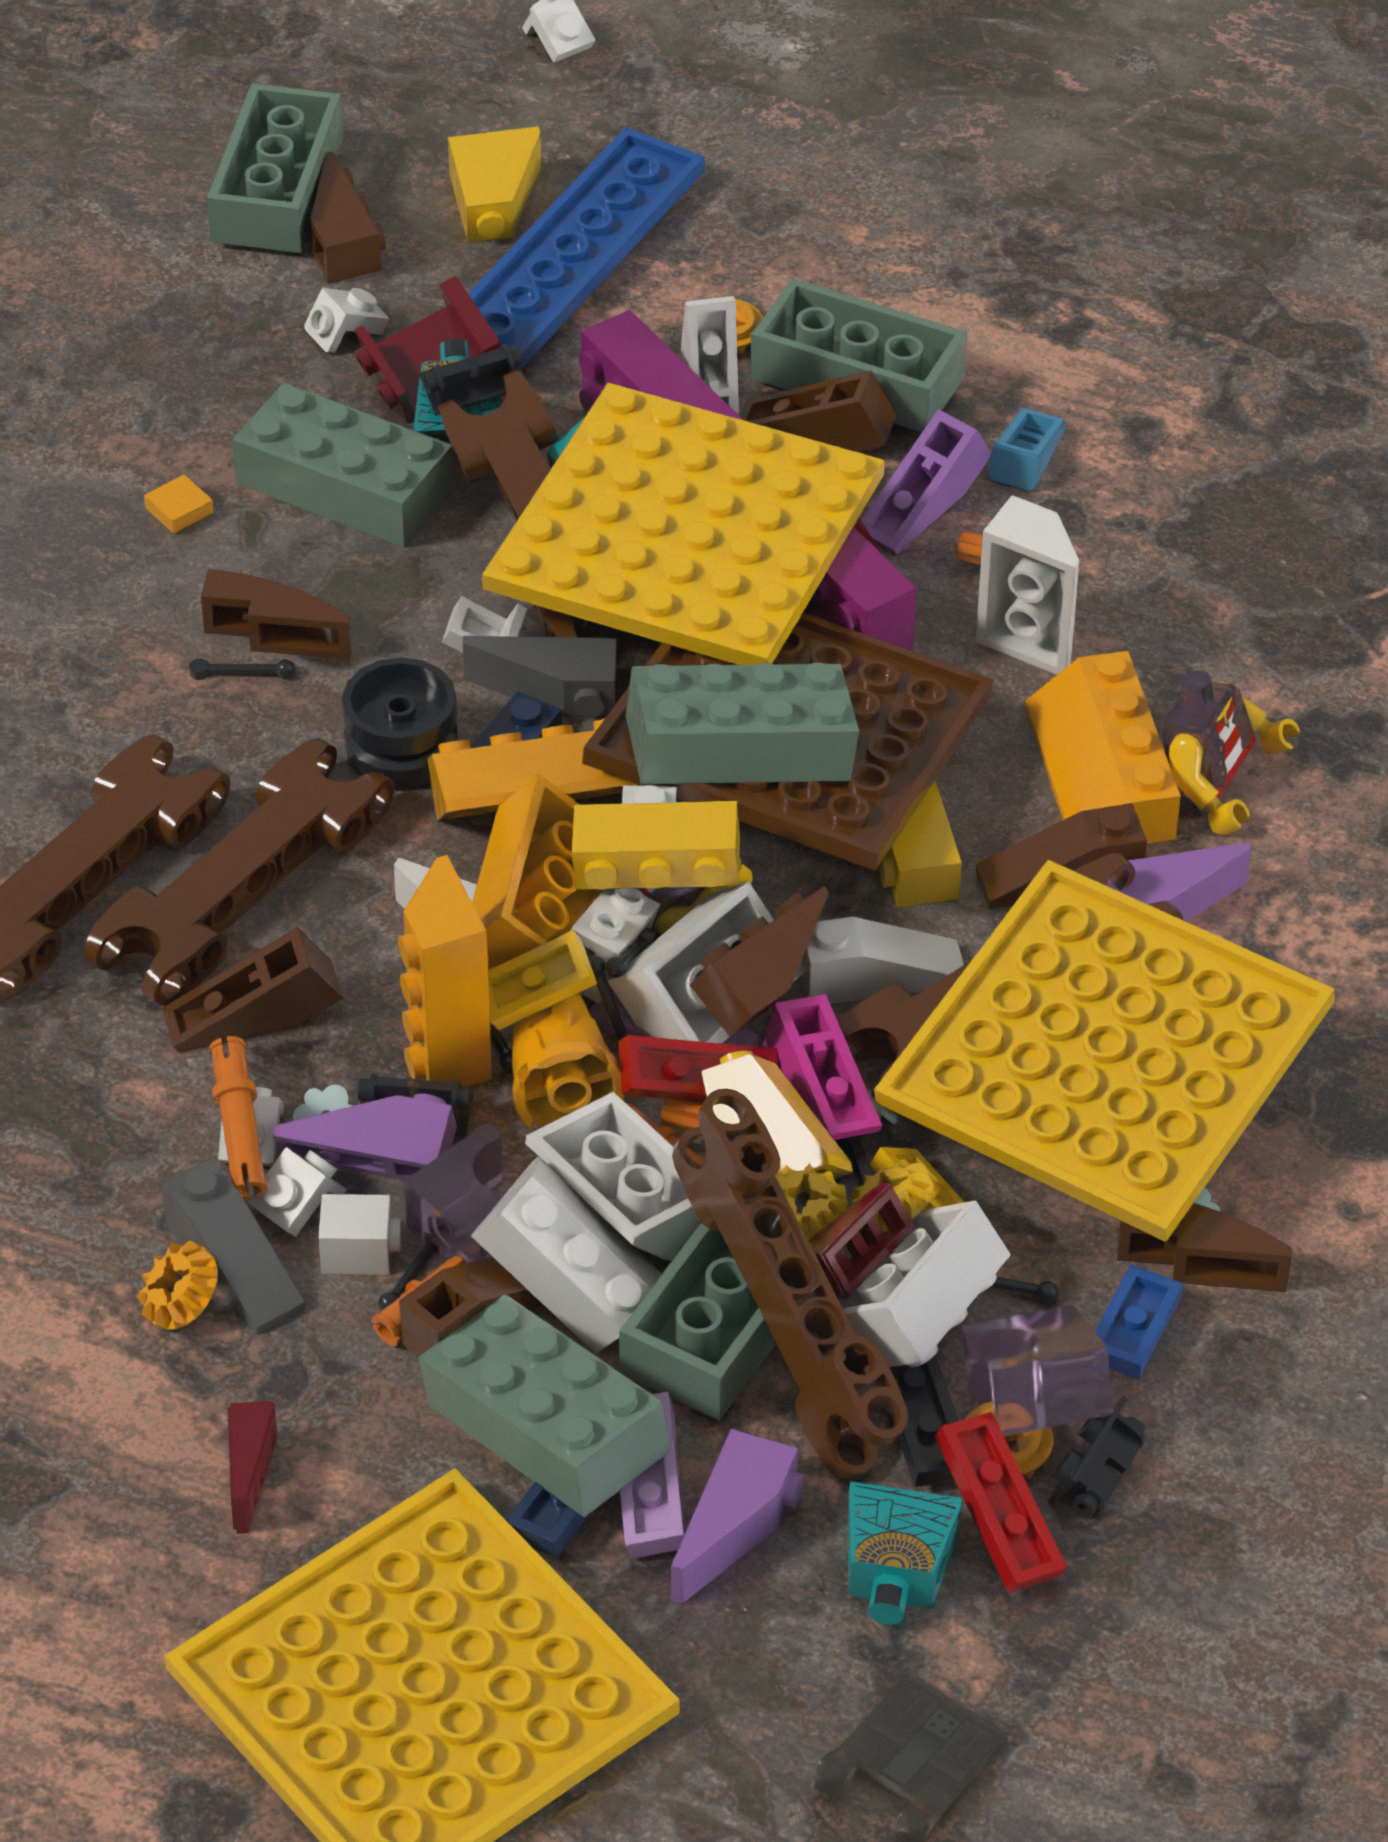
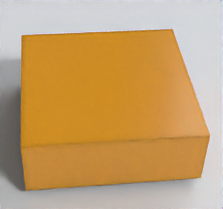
M182 475L144 495L145 508L173 534L214 513L213 500L186 475Z

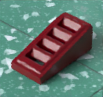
M882 1182L811 1237L808 1242L836 1297L847 1300L916 1227L892 1185L888 1182ZM878 1211L888 1227V1230L883 1232L874 1217ZM861 1228L870 1241L869 1245H867L859 1231ZM844 1245H846L847 1249L852 1255L851 1259H849L847 1254L845 1253L843 1249Z
M272 1401L230 1403V1407H228L231 1508L233 1530H236V1534L249 1533L278 1438L276 1406Z

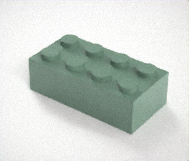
M251 83L207 196L210 242L272 249L280 252L302 253L311 228L310 219L325 155L327 152L333 151L337 157L344 138L341 94Z
M791 278L751 334V379L789 390L872 370L897 413L893 424L923 432L937 410L942 411L965 377L968 332Z
M284 382L232 439L236 484L405 548L454 490L453 449L451 444Z
M762 663L759 665L708 664L669 666L658 664L654 666H632L626 719L641 784L851 781L859 729L841 664L774 665Z
M795 1203L797 1213L802 1214L804 1206ZM701 1222L619 1331V1366L621 1374L659 1393L668 1391L670 1398L718 1421L722 1419L776 1344L721 1233L710 1230ZM757 1229L760 1234L768 1237L763 1231ZM782 1279L785 1284L794 1288L790 1282H788L785 1279Z
M506 1294L495 1300L418 1357L429 1407L532 1481L538 1482L546 1491L551 1492L560 1501L583 1517H586L671 1451L661 1400Z

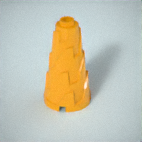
M580 992L512 1024L513 1099L521 1120L531 1130L534 1131L532 1123L544 1127L612 1092L623 1100L620 1063L605 1044L596 1021L589 1014Z

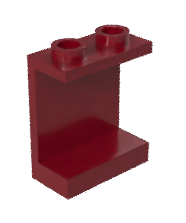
M457 276L439 284L446 305L445 308L375 344L363 325L355 329L361 347L355 351V355L367 377L373 374L377 376L380 383L376 384V387L384 404L389 410L397 407L406 423L415 419L421 365L426 361L441 360L440 344L443 341L454 338L467 341L469 343L470 357L501 348L499 339Z

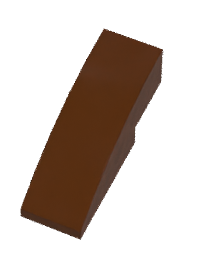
M208 569L201 594L204 633L249 637L250 651L351 660L350 616L302 590L273 580L243 573Z
M1193 1203L1166 1242L1119 1220L1118 1261L1173 1265V1280L1184 1284L1286 1292L1292 1248L1265 1231L1231 1215Z

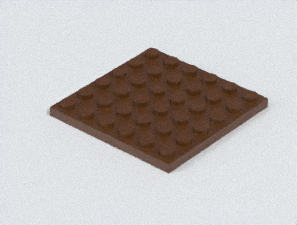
M803 612L772 664H841L859 729L851 781L641 784L626 719L629 687L584 746L582 764L642 786L677 787L676 798L686 802L737 801L738 821L798 842L803 846L842 858L852 864L861 865L876 871L990 697L993 679ZM662 642L645 666L658 664L669 666L737 664Z

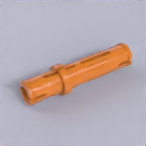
M227 1036L229 1057L227 1051L223 1049L221 1038L216 1039L209 1046L216 1078V1085L212 1088L214 1104L221 1111L231 1183L244 1200H250L248 1178L250 1185L254 1188L256 1198L263 1196L268 1191L253 1102L257 1099V1090L254 1081L250 1080L248 1076L245 1041L239 1037Z

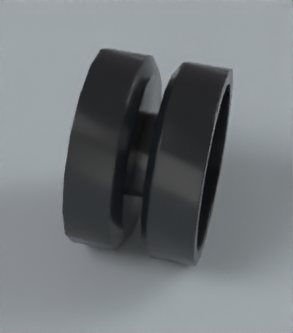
M399 657L379 660L365 666L347 681L342 695V708L345 723V750L348 764L359 777L378 771L393 780L394 789L421 787L430 783L427 759L432 754L440 753L439 744L458 741L456 724L457 697L452 680L442 669L428 662Z

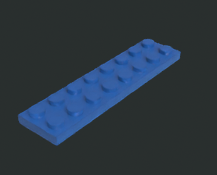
M625 127L470 290L469 296L499 339L501 346L512 345L513 348H519L523 360V366H520L521 370L705 171V156Z

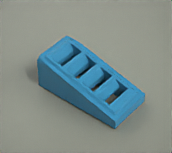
M1020 409L993 446L988 472L989 479L1027 491L1033 490L1042 477L1066 429L1067 421L1029 409Z

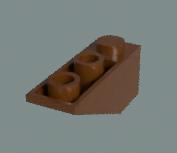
M333 151L327 152L310 220L313 257L326 281L330 284L381 271L380 251L386 249V239L381 224L379 222L373 223L370 218V210L363 194L357 195L349 168L341 167Z
M824 886L807 898L801 891L797 892L775 910L779 916L777 919L768 923L764 917L759 918L737 936L742 943L731 949L725 942L700 961L705 970L690 986L729 1037L767 1012L774 1003L790 990L829 894Z
M493 1256L445 1268L399 1300L402 1343L414 1355L419 1357L504 1294L529 1311H532L541 1302Z

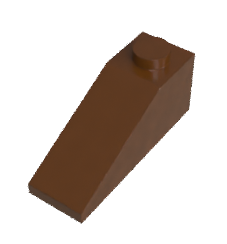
M872 370L746 399L740 414L744 421L854 452H869L885 446L897 416Z
M1133 803L1080 811L977 863L976 874L989 909L1010 906L1016 903L1047 860L1074 871L1089 862L1111 853H1119L1127 860L1145 858L1147 839Z
M297 927L162 1009L173 1048L180 1053L210 1046L213 1041L219 1038L222 1039V1042H227V1036L245 1038L297 1026L343 999L331 959Z

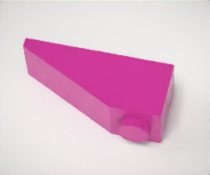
M826 994L774 1003L763 1041L765 1048L777 1049L779 1069L834 1140L880 1132L882 1127L881 1121Z

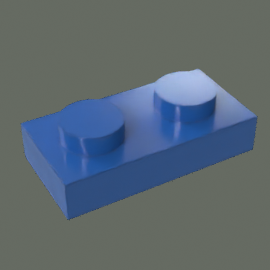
M1130 1264L1087 1346L1086 1360L1140 1380L1182 1298L1184 1283Z

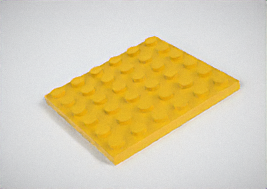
M607 383L483 572V590L733 664H772L883 478L884 460Z
M1047 860L874 1089L875 1102L1166 1242L1335 1002V989Z
M456 1468L164 1655L166 1670L320 1842H494L680 1714V1699Z

